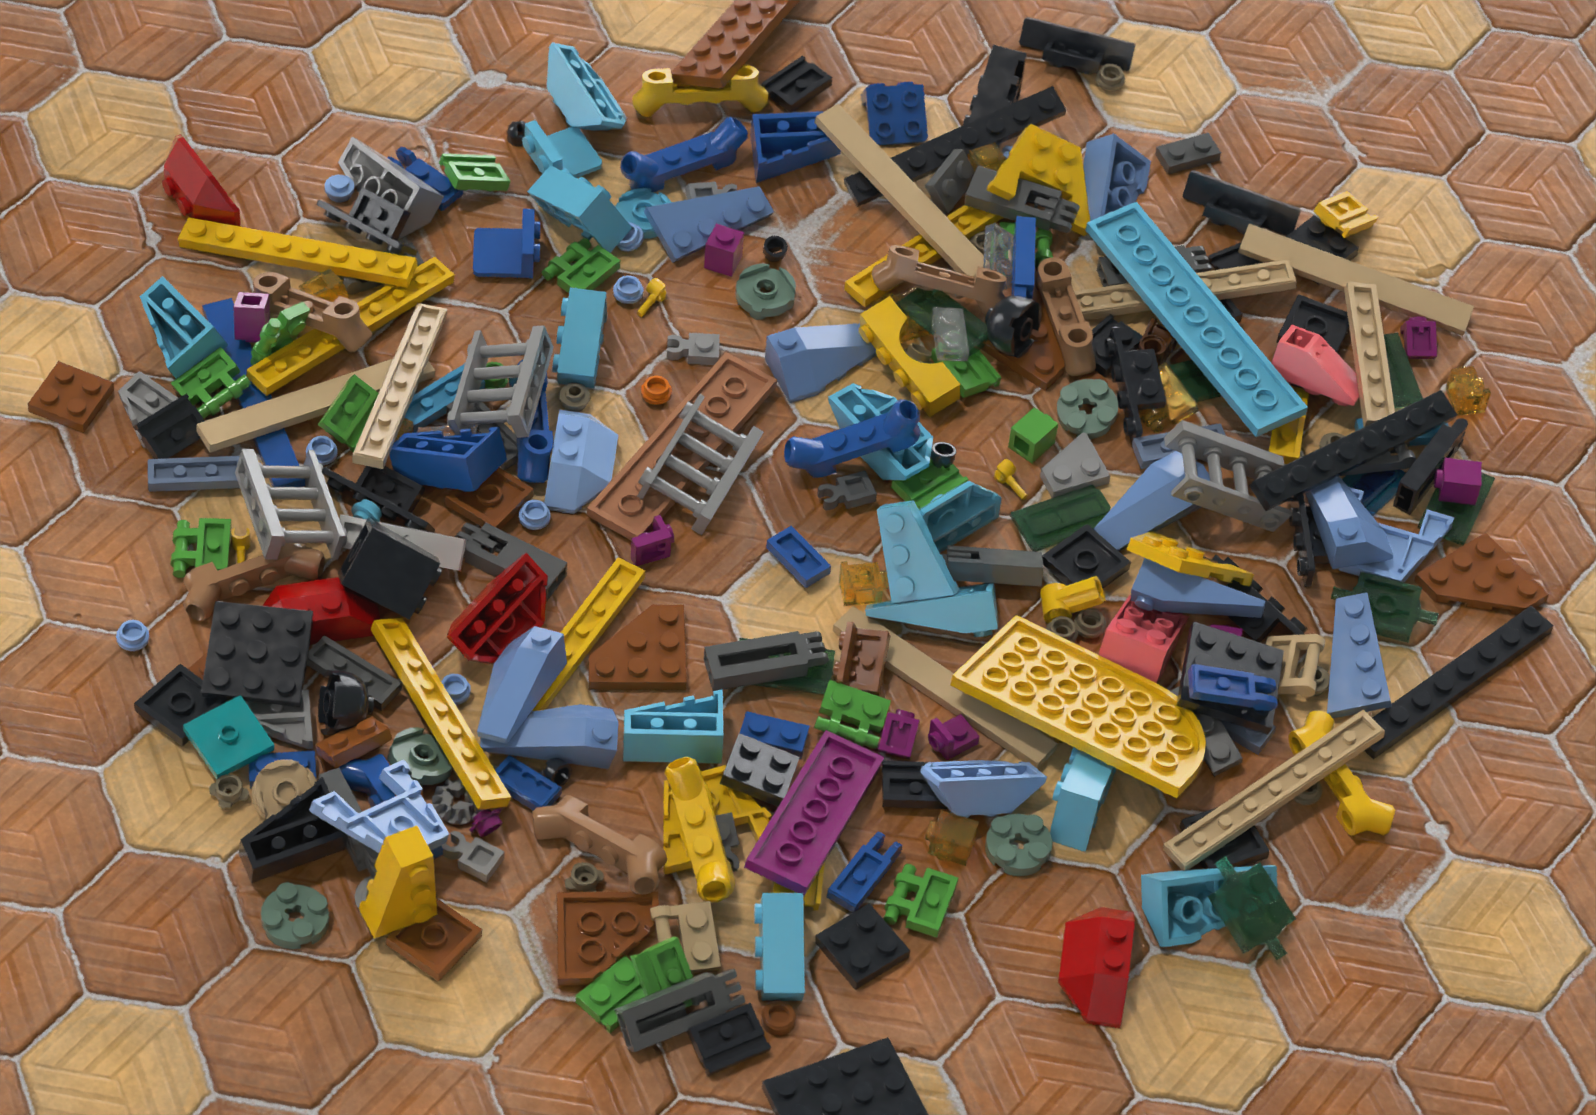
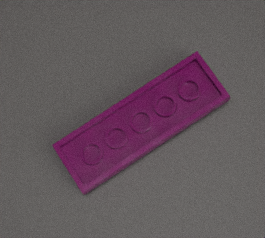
M825 730L747 857L744 868L792 891L803 893V896H805L882 767V761H884L885 757Z

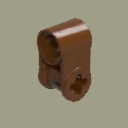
M1151 318L1140 340L1138 350L1154 349L1160 372L1170 353L1174 351L1177 341L1163 324L1158 323L1156 318Z

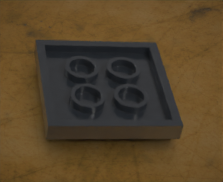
M215 601L201 689L202 697L232 700L241 695L246 702L300 707L314 618L313 611Z
M1193 621L1189 628L1176 706L1268 735L1273 727L1275 709L1272 711L1255 710L1253 707L1192 699L1189 696L1188 670L1191 665L1197 664L1254 673L1256 676L1275 680L1276 690L1267 695L1274 696L1277 699L1284 650Z

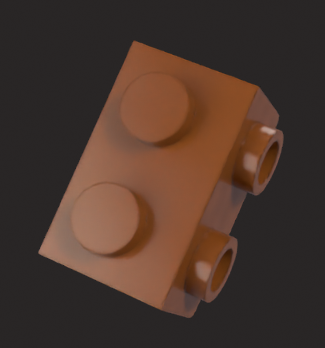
M847 622L846 630L841 631L839 637V649L842 652L840 661L835 662L833 679L837 683L880 696L891 637L889 631L857 628L854 622Z
M370 716L356 726L340 731L316 743L315 747L322 769L327 772L382 747L383 744L393 740L390 728L373 716Z

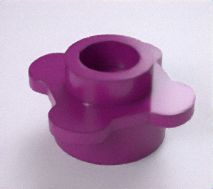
M500 808L493 811L490 809L482 810L472 818L474 821L472 823L473 827L469 831L471 833L477 831L480 838L491 834L503 824L498 816L502 810Z

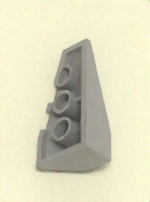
M351 137L338 162L344 174L353 180L354 187L358 193H360L363 187L411 212L399 239L430 223L444 198L442 194L355 137Z

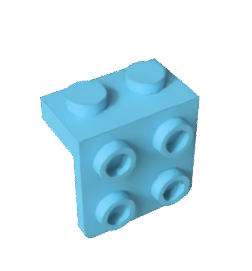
M536 120L525 124V137L522 138L524 149L542 174L550 165L561 171L565 168L576 178L602 168L601 158L579 128L570 127L546 136Z

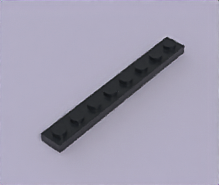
M1051 86L895 155L891 159L915 182L935 173L954 149H964L967 157H972L1021 135L1030 124L1039 127L1064 116L1066 108L1054 87ZM861 171L844 178V184L857 207L884 196Z
M1440 390L1254 480L1249 486L1264 510L1268 511L1443 424L1453 421L1458 414L1443 391Z
M1532 606L1528 607L1391 704L1392 707L1385 708L1372 717L1385 730V734L1382 739L1364 751L1374 760L1551 634L1554 625Z

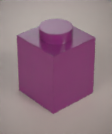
M716 223L705 244L704 268L732 277L742 258L744 232Z
M239 292L233 306L235 339L245 340L250 343L258 342L261 339L260 332L263 326L270 320L269 294Z
M1444 458L1441 470L1436 469L1434 476V488H1439V501L1476 505L1481 489L1482 462Z

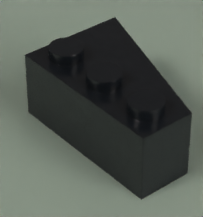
M993 45L984 75H981L979 80L978 93L973 95L971 101V115L966 114L963 125L1019 100L1027 53ZM1002 143L987 150L999 153Z
M323 776L302 795L292 799L290 804L276 815H271L240 839L239 856L251 883L346 849L348 834L309 811L313 800L330 793Z

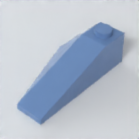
M1115 134L1089 141L1086 145L1083 169L1090 221L1134 203L1138 195L1144 193L1147 187L1151 161Z
M860 323L795 327L767 336L765 361L789 403L820 394L825 390L826 385L837 379L839 381L846 376L848 370L856 365H863L877 355L874 346L871 343L867 344L862 339L858 330Z
M1175 451L1152 463L1093 530L1120 551L1128 547L1130 538L1150 531L1156 532L1202 508L1201 506L1171 496V490L1185 478L1182 454ZM1196 461L1198 477L1210 481L1209 473L1203 464Z
M1339 476L1305 492L1332 569L1393 559V553L1384 529Z
M1144 558L1131 589V601L1135 602V605L1148 611L1154 609L1160 612L1261 618L1265 607V601L1200 576L1179 573L1147 558Z
M534 626L508 644L493 665L477 729L478 737L505 744L510 741L566 666L564 633Z
M583 704L532 711L507 744L480 737V746L485 752L541 760L559 758L569 764L609 769L617 752L618 720L613 709Z

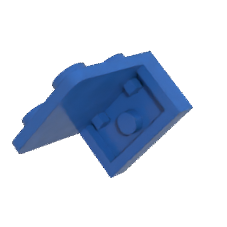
M914 82L897 83V86H885L884 83H875L868 85L861 94L862 106H867L869 136L877 145L923 143L927 140L923 84L914 85Z
M523 209L522 229L477 228L474 230L473 274L475 276L533 278L534 262H540V244H534V239H540L541 221H535V209Z

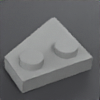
M141 371L135 374L118 390L119 397L132 426H135L178 399V397ZM136 430L135 432L140 441L141 446L143 448H146V446L141 440L142 437Z
M1081 433L1041 468L1040 477L1052 499L1109 484L1110 474L1087 433Z
M303 690L300 707L246 702L268 736L307 749H313L309 690Z

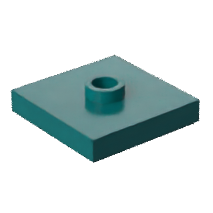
M241 695L183 725L184 733L216 780L275 750V744Z

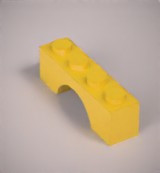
M890 296L860 314V327L858 330L862 339L867 344L871 343L874 346L880 362L885 366L889 365L893 370L895 380L902 388L906 387L913 403L919 410L924 409L928 416L931 417L960 399V383L943 362L933 364L921 363L905 353L901 346V341L907 334V317Z

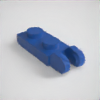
M400 147L396 150V156L400 161L395 160L392 156L388 157L389 160L403 169L404 167L401 162L407 166L405 170L444 196L438 207L439 210H445L463 195V190L455 189L448 177L420 158L417 159L411 150L405 147Z
M1197 664L1191 665L1188 670L1189 696L1192 699L1253 707L1255 710L1272 711L1278 706L1276 697L1267 695L1276 690V682L1273 679L1256 676L1254 673Z
M879 831L876 832L866 845L863 844L828 888L827 898L853 913L857 911L889 871L901 853L903 845L895 841L886 853L881 855L877 851L882 847L885 835Z

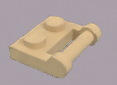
M1318 634L1267 637L1266 645L1284 650L1277 695L1299 694L1304 697L1313 696L1317 686L1314 680L1319 655L1325 646L1324 637ZM1300 650H1307L1302 678H1295Z
M710 901L674 906L663 905L650 909L651 920L655 921L658 943L671 938L669 919L677 918L681 946L691 973L720 969L721 964Z

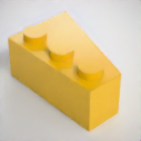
M416 825L385 837L374 865L377 870L375 878L369 880L367 884L369 891L367 899L361 901L359 905V910L374 939L414 923L425 922L437 915L434 857L418 826Z

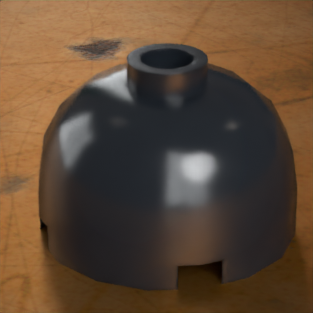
M1013 295L1005 297L996 303L994 307H991L986 314L985 324L987 325V334L992 345L998 351L1009 356L1021 358L1025 355L1034 342L1033 339H1030L1033 329L1038 331L1040 327L1041 305L1028 297Z
M329 669L325 672L323 677L329 678L327 686H320L319 723H325L326 728L321 729V733L332 736L340 731L356 726L361 721H364L367 715H372L374 698L368 695L366 684L355 674Z

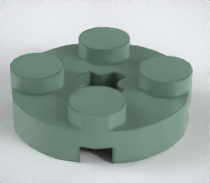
M755 264L741 272L736 283L735 296L738 304L745 311L749 312L752 318L762 320L766 317L780 315L792 309L794 306L796 283L792 275L779 267L778 271L770 268V264ZM764 287L766 290L772 291L769 293H763L760 291V288Z
M1102 379L1077 380L1061 389L1060 397L1057 401V417L1062 428L1067 432L1069 430L1075 433L1076 437L1081 433H1087L1089 439L1098 438L1105 435L1118 417V400L1113 390L1108 387L1107 382ZM1083 404L1095 406L1092 409V414H1086L1085 410L1080 411L1079 408L1083 407Z
M408 728L395 736L388 753L390 764L393 765L402 760L407 762L410 767L408 774L412 780H417L421 787L438 784L449 778L453 767L436 738L430 734L423 733L425 728ZM417 754H419L422 757H428V759L420 758L417 756Z
M1009 814L1003 817H996L987 832L985 852L989 861L994 866L996 862L1000 867L1004 868L1005 873L1013 876H1028L1038 872L1041 869V865L1049 860L1052 849V837L1049 830L1043 825V820L1034 814ZM1019 840L1025 844L1023 849H1017L1016 845H1011L1010 843Z
M289 882L280 884L276 891L272 892L265 899L261 908V922L266 931V936L275 945L286 949H299L301 944L309 942L314 944L325 935L329 926V911L326 897L308 886L294 885ZM299 912L303 919L296 918L294 922L289 921L288 914Z

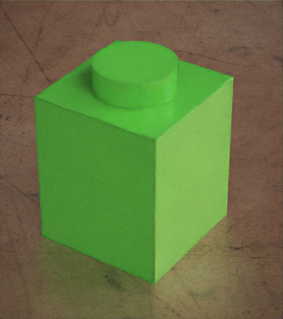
M1034 407L1011 427L1008 448L1032 464L1055 443L1058 423L1052 417Z

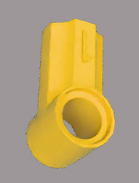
M1097 576L1067 586L1061 583H1051L1044 586L1040 591L1043 619L1047 624L1060 616L1071 619L1072 613L1106 601L1105 592Z

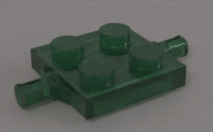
M1360 572L1358 583L1353 588V591L1334 586L1331 599L1336 600V598L1367 592L1376 635L1409 643L1412 628L1417 624V621L1436 626L1439 613L1421 609L1419 599L1422 587Z
M1227 856L1214 863L1225 881L1218 890L1207 897L1243 954L1255 946L1266 943L1275 960L1285 956L1288 952H1286L1277 936L1285 926L1296 920L1261 862L1247 871H1240L1238 873L1232 867Z

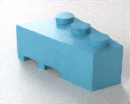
M550 165L527 191L543 211L567 227L574 225L584 230L581 234L582 237L588 240L594 237L599 245L610 253L632 229L630 224L610 201L612 196L606 189L600 185L595 188L584 177L577 179L565 168L561 171Z
M163 276L140 296L150 325L156 334L157 343L165 357L166 366L176 379L219 347L224 350L228 346L214 326Z
M570 287L569 297L562 300L561 316L566 317L564 326L558 327L557 344H561L560 354H554L552 372L557 373L558 384L578 383L585 387L595 388L600 360V347L604 338V334H602L603 326L607 321V292Z
M914 500L880 506L877 509L892 604L955 595L960 589L956 581L953 580L942 554L939 553Z
M762 893L760 903L754 904V924H759V937H755L754 950L755 957H760V970H755V990H761V1001H802L805 994L803 893Z

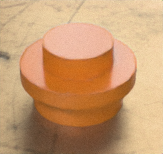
M656 375L647 378L641 387L642 398L650 404L659 405L666 403L672 395L671 385L662 376Z

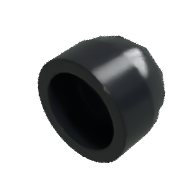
M520 120L519 122L513 121L508 126L507 141L511 145L523 146L522 138L525 137L526 122ZM517 131H521L523 135H518Z
M780 236L768 237L763 246L765 258L771 262L781 261L787 253V242Z
M946 442L934 443L931 449L932 464L937 468L942 466L944 468L950 467L955 460L956 448Z
M559 758L547 760V766L542 770L543 776L560 787L563 786L571 776V766Z

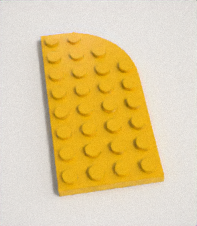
M1015 615L952 675L950 686L1175 798H1178L1192 783L1201 769L1206 749L1202 725L1192 710L1176 706L1178 697L1161 685L1018 615Z

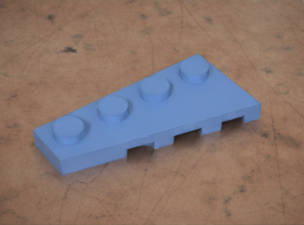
M758 186L646 207L644 213L673 263L705 248V244L716 223L740 231L771 216L774 210L762 189Z
M1368 593L1336 598L1327 713L1332 718L1357 714L1363 709L1368 712L1392 707Z

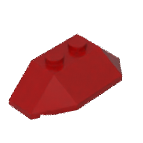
M181 134L175 136L164 164L165 179L162 180V185L166 194L169 197H174L180 212L184 216L187 215L189 218L241 227L239 208L229 198L226 191Z
M526 552L494 578L452 622L447 638L468 661L494 665L509 643L534 626L541 627L545 623V586H547L548 582L547 574Z
M339 577L278 585L262 605L313 611L314 618L310 645L316 644L324 635L333 641L374 636L371 631L374 620H381L378 605L369 598L342 585Z
M1099 907L1065 923L1058 983L1071 1002L1081 1012V1016L1087 1024L1121 1028L1129 979L1135 925L1134 912Z

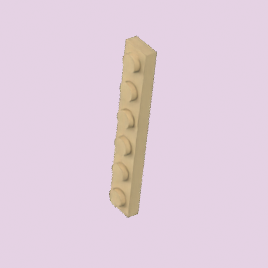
M1347 282L1344 292L1363 426L1365 427L1394 413L1395 407L1376 284Z

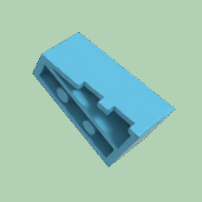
M723 689L713 691V696L695 700L694 696L684 697L682 703L666 706L664 702L624 710L623 761L672 762L679 758L690 757L695 759L697 763H722L724 736Z
M1073 747L1069 762L1065 764L1061 780L1057 782L1052 800L1057 801L1050 829L1052 842L1086 852L1092 827L1095 828L1098 820L1096 816L1101 804L1105 802L1117 768L1107 765L1103 761Z

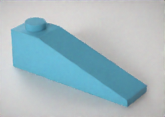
M994 583L962 586L952 596L894 604L890 600L869 604L865 609L866 616L966 634L973 633L974 637L992 635V630L998 629L999 625Z
M1264 865L1181 870L1141 875L1142 909L1161 947L1194 943L1200 940L1201 936L1213 929L1219 930L1226 926L1228 921L1240 915H1247L1276 900L1277 866Z

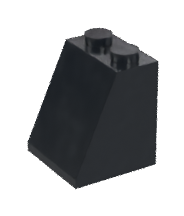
M368 517L338 571V576L341 584L410 620L413 613L419 614L427 599L423 595L429 585L434 586L442 569L439 568L441 563L436 556Z

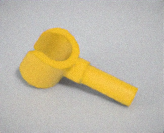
M654 278L647 284L646 292L650 295L637 311L638 316L643 317L652 304L656 301L661 302L666 298V286L660 279Z
M1004 459L997 466V470L994 473L995 480L1001 484L1007 483L1019 498L1024 500L1028 495L1012 477L1016 472V467L1010 460Z
M235 528L231 530L232 548L237 553V564L245 561L246 550L251 546L249 528H246V535L244 536L235 535Z

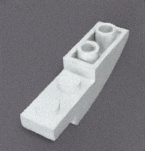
M340 514L341 525L347 531V543L343 548L351 549L367 519ZM378 522L436 556L441 563L439 567L461 571L467 539Z

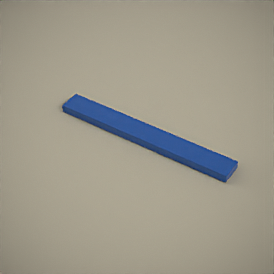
M232 298L202 305L204 317L226 341L228 346L224 351L240 370V373L232 379L236 381L241 376H246L247 369L253 366L250 363L252 347L250 342L235 339L234 303ZM252 382L249 387L242 391L243 395L237 398L241 409L272 399L271 394L266 396ZM284 428L253 438L263 465L299 466ZM269 478L272 487L305 486V478Z

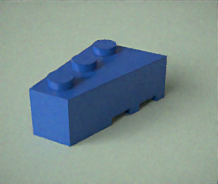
M824 111L752 115L750 139L756 183L840 155L841 150L814 123L816 116Z
M490 427L489 433L472 434L471 429H461V435L444 436L443 431L404 433L393 444L389 456L394 471L420 485L436 486L439 489H459L464 492L475 491L507 460L500 428Z

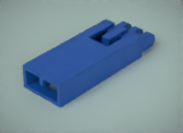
M1016 216L1012 244L1011 296H1023L1030 299L1033 296L1035 217Z

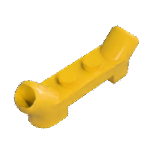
M743 65L723 89L674 84L670 68L652 69L643 73L642 88L633 95L632 104L643 117H652L667 103L689 105L694 102L720 103L730 100H737L750 112H758L768 102V91L758 83L759 71L749 65Z
M1323 711L1310 712L1305 719L1304 726L1289 733V745L1294 756L1332 731L1334 719ZM1346 763L1324 777V780L1340 802L1336 818L1349 835L1353 836L1366 830L1380 835L1389 833L1396 811L1393 805L1370 799L1363 790L1361 780L1358 776L1353 775Z
M690 757L679 758L667 765L665 776L675 801L697 881V892L704 901H710L711 903L720 902L729 897L733 892L735 879L731 864L728 862L713 811L712 796L696 760Z

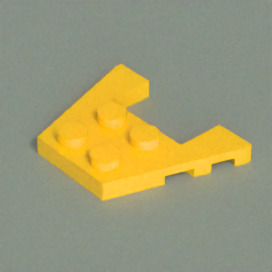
M1030 124L1024 129L1009 152V156L1000 166L996 176L988 184L986 190L1010 201L1015 197L1018 179L1021 178L1062 191L1061 198L1080 206L1078 213L1075 214V221L1071 224V230L1083 236L1087 235L1086 225L1090 221L1081 147Z
M1150 531L1130 538L1127 547L1128 551L1179 573L1208 578L1210 575L1225 582L1231 583L1233 579L1242 585H1251L1254 574L1231 564L1213 563L1203 558L1204 553L1190 547H1186L1185 550L1177 547L1178 541L1157 532Z
M726 765L700 771L710 789L715 816L732 812L735 826L748 823L757 843L772 818L769 811L765 807L761 808L752 796L719 784ZM664 780L663 849L667 855V863L663 866L664 875L693 868L673 794L667 780Z

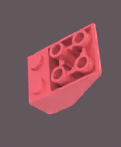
M1291 325L1278 342L1272 360L1273 366L1289 385L1293 383L1301 386L1305 392L1312 395L1322 394L1330 397L1334 403L1341 406H1354L1359 399L1356 372L1321 335Z
M1129 595L1107 627L1098 655L1158 683L1168 665L1189 616L1174 612H1160L1154 609L1151 611L1141 609L1135 605V602L1131 601V595Z

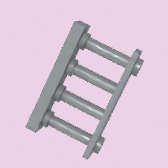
M544 325L533 326L530 338L526 340V343L487 345L481 330L474 332L472 343L468 345V356L452 410L448 412L447 416L448 426L450 429H453L455 435H461V429H468L469 425L507 422L512 426L517 438L529 437L554 348ZM524 355V359L519 365L486 367L488 358ZM518 377L517 383L513 387L479 390L482 380ZM512 400L506 410L473 412L476 402Z
M699 394L694 404L689 401L686 403L679 415L683 419L681 425L655 467L651 469L647 466L638 481L643 487L637 497L643 499L649 488L652 487L693 512L692 515L697 518L691 529L700 535L707 528L764 433L753 426L747 436L742 433L738 435L698 411L705 398L702 394ZM692 421L733 446L732 449L737 453L734 458L730 455L725 457L684 431ZM676 444L683 445L720 468L719 471L724 474L721 480L716 477L714 479L710 478L672 455L671 452ZM663 465L668 466L706 489V494L710 495L707 502L703 499L698 501L658 477L657 475Z
M1181 420L1164 437L1165 447L1182 453L1185 478L1171 490V496L1274 532L1292 515L1291 510L1281 506L1265 511L1259 500L1248 493L1246 476L1256 480L1284 466L1283 456ZM1195 458L1208 462L1210 481L1198 477ZM1221 467L1233 471L1235 490L1223 486Z
M254 449L241 450L235 474L264 559H277L281 546H284L285 543H326L332 560H338L342 547L347 543V531L341 525L322 473L323 465L318 462L314 450H308L303 466L262 465L261 462H258ZM264 478H305L306 487H270L269 484H266ZM272 500H311L314 509L277 508L276 505H273ZM279 521H318L321 530H285L284 527H281Z

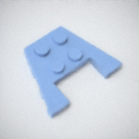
M1349 487L1359 501L1362 502L1364 491ZM1427 510L1419 534L1379 523L1387 536L1393 553V559L1339 568V571L1400 588L1452 528L1454 517Z
M404 760L384 768L379 777L397 796L361 813H357L333 791L313 800L309 809L314 815L378 853L385 837L416 825L430 850L445 844L449 836V832L432 804H426L420 794L422 787L419 782L412 780L408 774L410 767Z

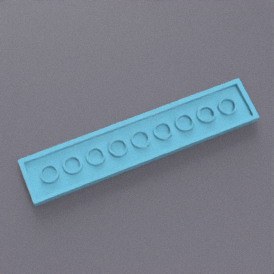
M1137 202L1087 222L1086 232L1255 437L1306 415L1308 406Z

